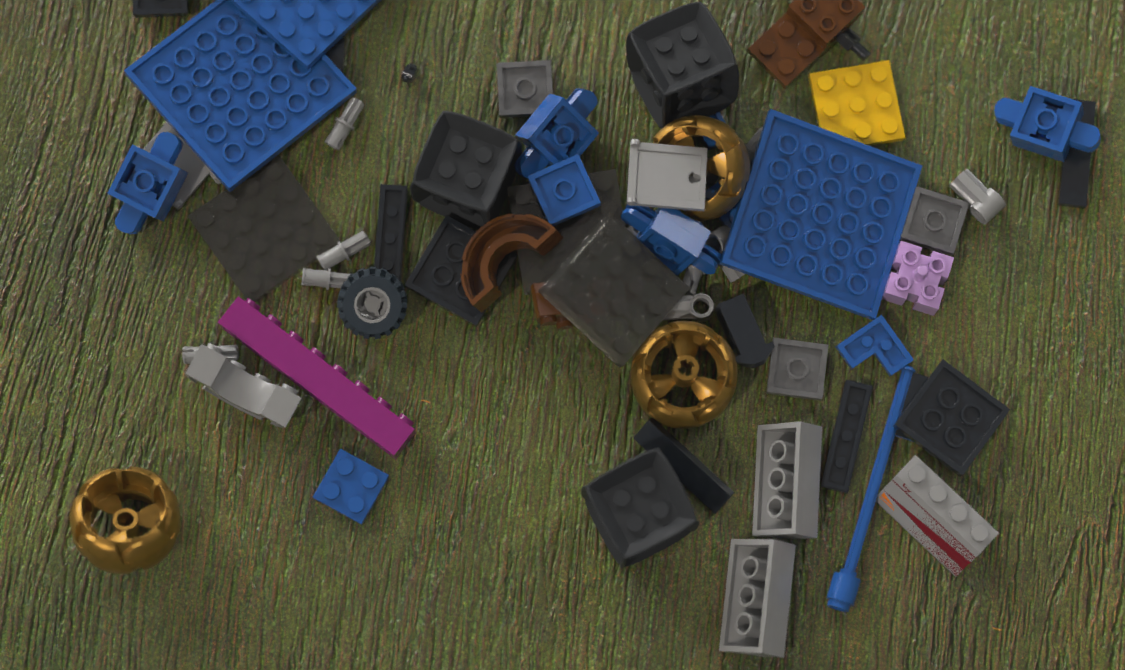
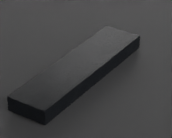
M1073 99L1083 104L1084 115L1081 122L1094 125L1096 102ZM1070 147L1065 162L1061 161L1058 206L1086 208L1091 152Z
M380 184L374 267L376 269H386L387 272L396 275L397 279L401 282L408 186Z
M845 380L820 488L848 494L873 386Z
M651 417L634 436L633 439L646 451L659 448L669 461L679 481L713 513L716 514L735 493L654 418Z

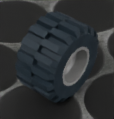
M362 268L348 276V279L342 284L337 300L338 314L344 322L343 325L347 329L352 330L354 335L358 336L359 334L364 339H369V337L381 339V336L392 334V331L398 329L407 310V294L402 282L393 273L391 274L383 268Z

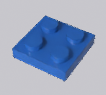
M579 154L528 176V180L548 223L552 226H556L601 206L599 197Z
M340 449L313 495V499L363 525L390 476Z

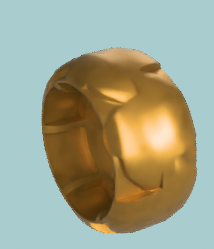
M700 115L685 116L673 120L654 136L653 143L695 147L691 136H706L715 140L717 148L724 151L712 158H707L706 183H714L720 176L725 178L720 180L719 183L722 186L716 195L705 200L704 212L680 210L681 213L689 218L702 222L721 217L739 202L744 194L746 182L749 181L750 159L744 142L734 132L733 128L718 119Z
M692 321L671 322L653 330L638 346L631 367L632 390L638 404L645 413L661 422V424L679 429L696 428L717 418L730 403L737 384V363L727 341L714 332L712 328ZM674 343L678 358L674 363L671 375L651 376V366L657 354L663 348L667 349ZM699 346H701L700 349L702 351L706 350L712 356L717 367V381L697 376L699 364L695 356ZM681 367L689 368L691 370L690 375L685 376V372L683 375L680 374ZM675 384L679 387L691 386L694 394L701 402L693 407H677L667 403L664 397L672 390Z
M130 466L128 469L111 468L94 475L82 485L79 495L74 498L70 510L71 532L77 549L84 557L88 558V561L93 566L109 573L130 574L139 568L148 570L156 566L170 553L180 532L179 504L174 492L169 489L166 482L159 475L140 467ZM125 500H140L151 505L136 513L129 508L122 509L121 502H125ZM99 510L113 515L114 532L106 539L98 536L96 529L91 526ZM140 526L152 529L141 537Z

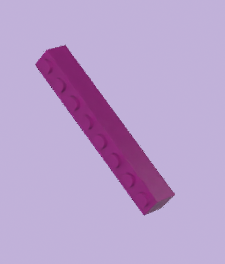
M238 296L218 321L220 327L396 460L416 434L415 429L412 427L414 422L402 413L399 417L390 411L392 406L381 397H378L377 400L368 394L370 389L358 380L355 383L346 378L348 373L337 364H334L332 367L324 361L326 356L318 349L313 347L309 350L302 344L304 340L292 330L288 334L280 328L282 323L271 314L265 317L259 312L261 307L250 298L244 301Z

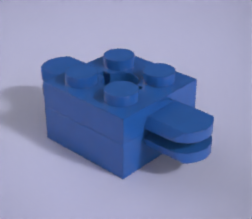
M1030 86L1024 102L1002 98L995 105L994 112L997 122L1013 128L1010 134L1013 146L1065 162L1070 147L1085 152H1093L1100 145L1099 129L1094 125L1081 122L1084 115L1082 102Z
M576 88L567 100L553 94H549L515 134L527 146L514 163L515 171L518 175L528 179L529 175L577 154L579 156L582 155L599 134L586 120L598 104L597 97L593 92Z
M161 132L157 136L150 152L133 144L128 151L107 193L124 202L115 218V225L121 232L131 235L139 233L148 215L161 221L165 220L188 175L187 171L174 165L183 147L181 139L169 132Z
M626 205L621 219L639 231L631 248L675 276H678L690 264L705 274H714L716 272L722 254L705 244L711 231L706 229L701 222L689 218L681 213L679 209L658 208L656 211H653L645 206Z

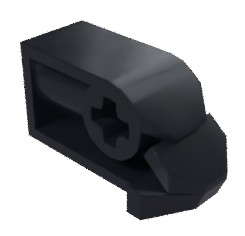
M744 293L719 303L715 309V314L735 355L736 363L749 368H756L765 364L775 346L773 341L766 344Z

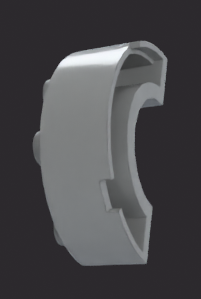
M210 343L207 346L201 344L185 373L193 383L201 382L204 384L202 389L261 421L267 418L271 420L270 424L286 428L301 400V397L296 395L298 393L296 389L284 383L282 387L277 384H271V380L258 373L253 376L245 372L246 367L234 360L230 362L227 357L222 355L223 350Z

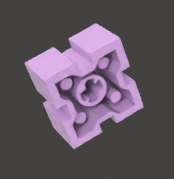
M900 241L891 269L897 271L896 273H890L882 300L901 306L905 300L914 302L913 310L934 316L939 309L945 289L938 287V285H943L948 279L954 257L932 251L930 256L920 254L922 247Z

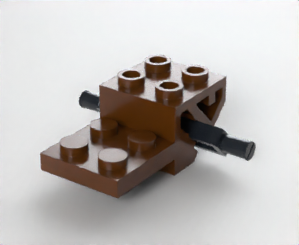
M794 0L788 5L786 13L747 49V52L784 89L837 42L847 51L852 50L862 61H865L871 53L860 43L861 38L850 28L862 15L865 6L859 0Z

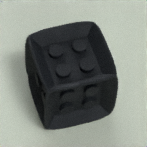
M702 2L689 3L672 9L640 24L628 34L626 39V57L632 79L648 111L661 129L673 120L685 116L700 115L710 117L724 110L737 99L739 92V69L733 51L713 15Z
M442 111L429 134L418 160L413 182L410 186L412 199L432 212L444 217L448 215L462 224L480 229L484 224L499 216L516 174L514 163L522 154L521 142L509 133L492 125L456 112Z
M659 448L644 452L601 474L581 489V496L585 499L592 520L621 569L638 563L687 536L691 531H696L700 524L681 482Z

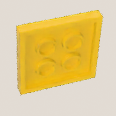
M889 60L809 73L808 77L818 127L868 146L903 141L905 139Z

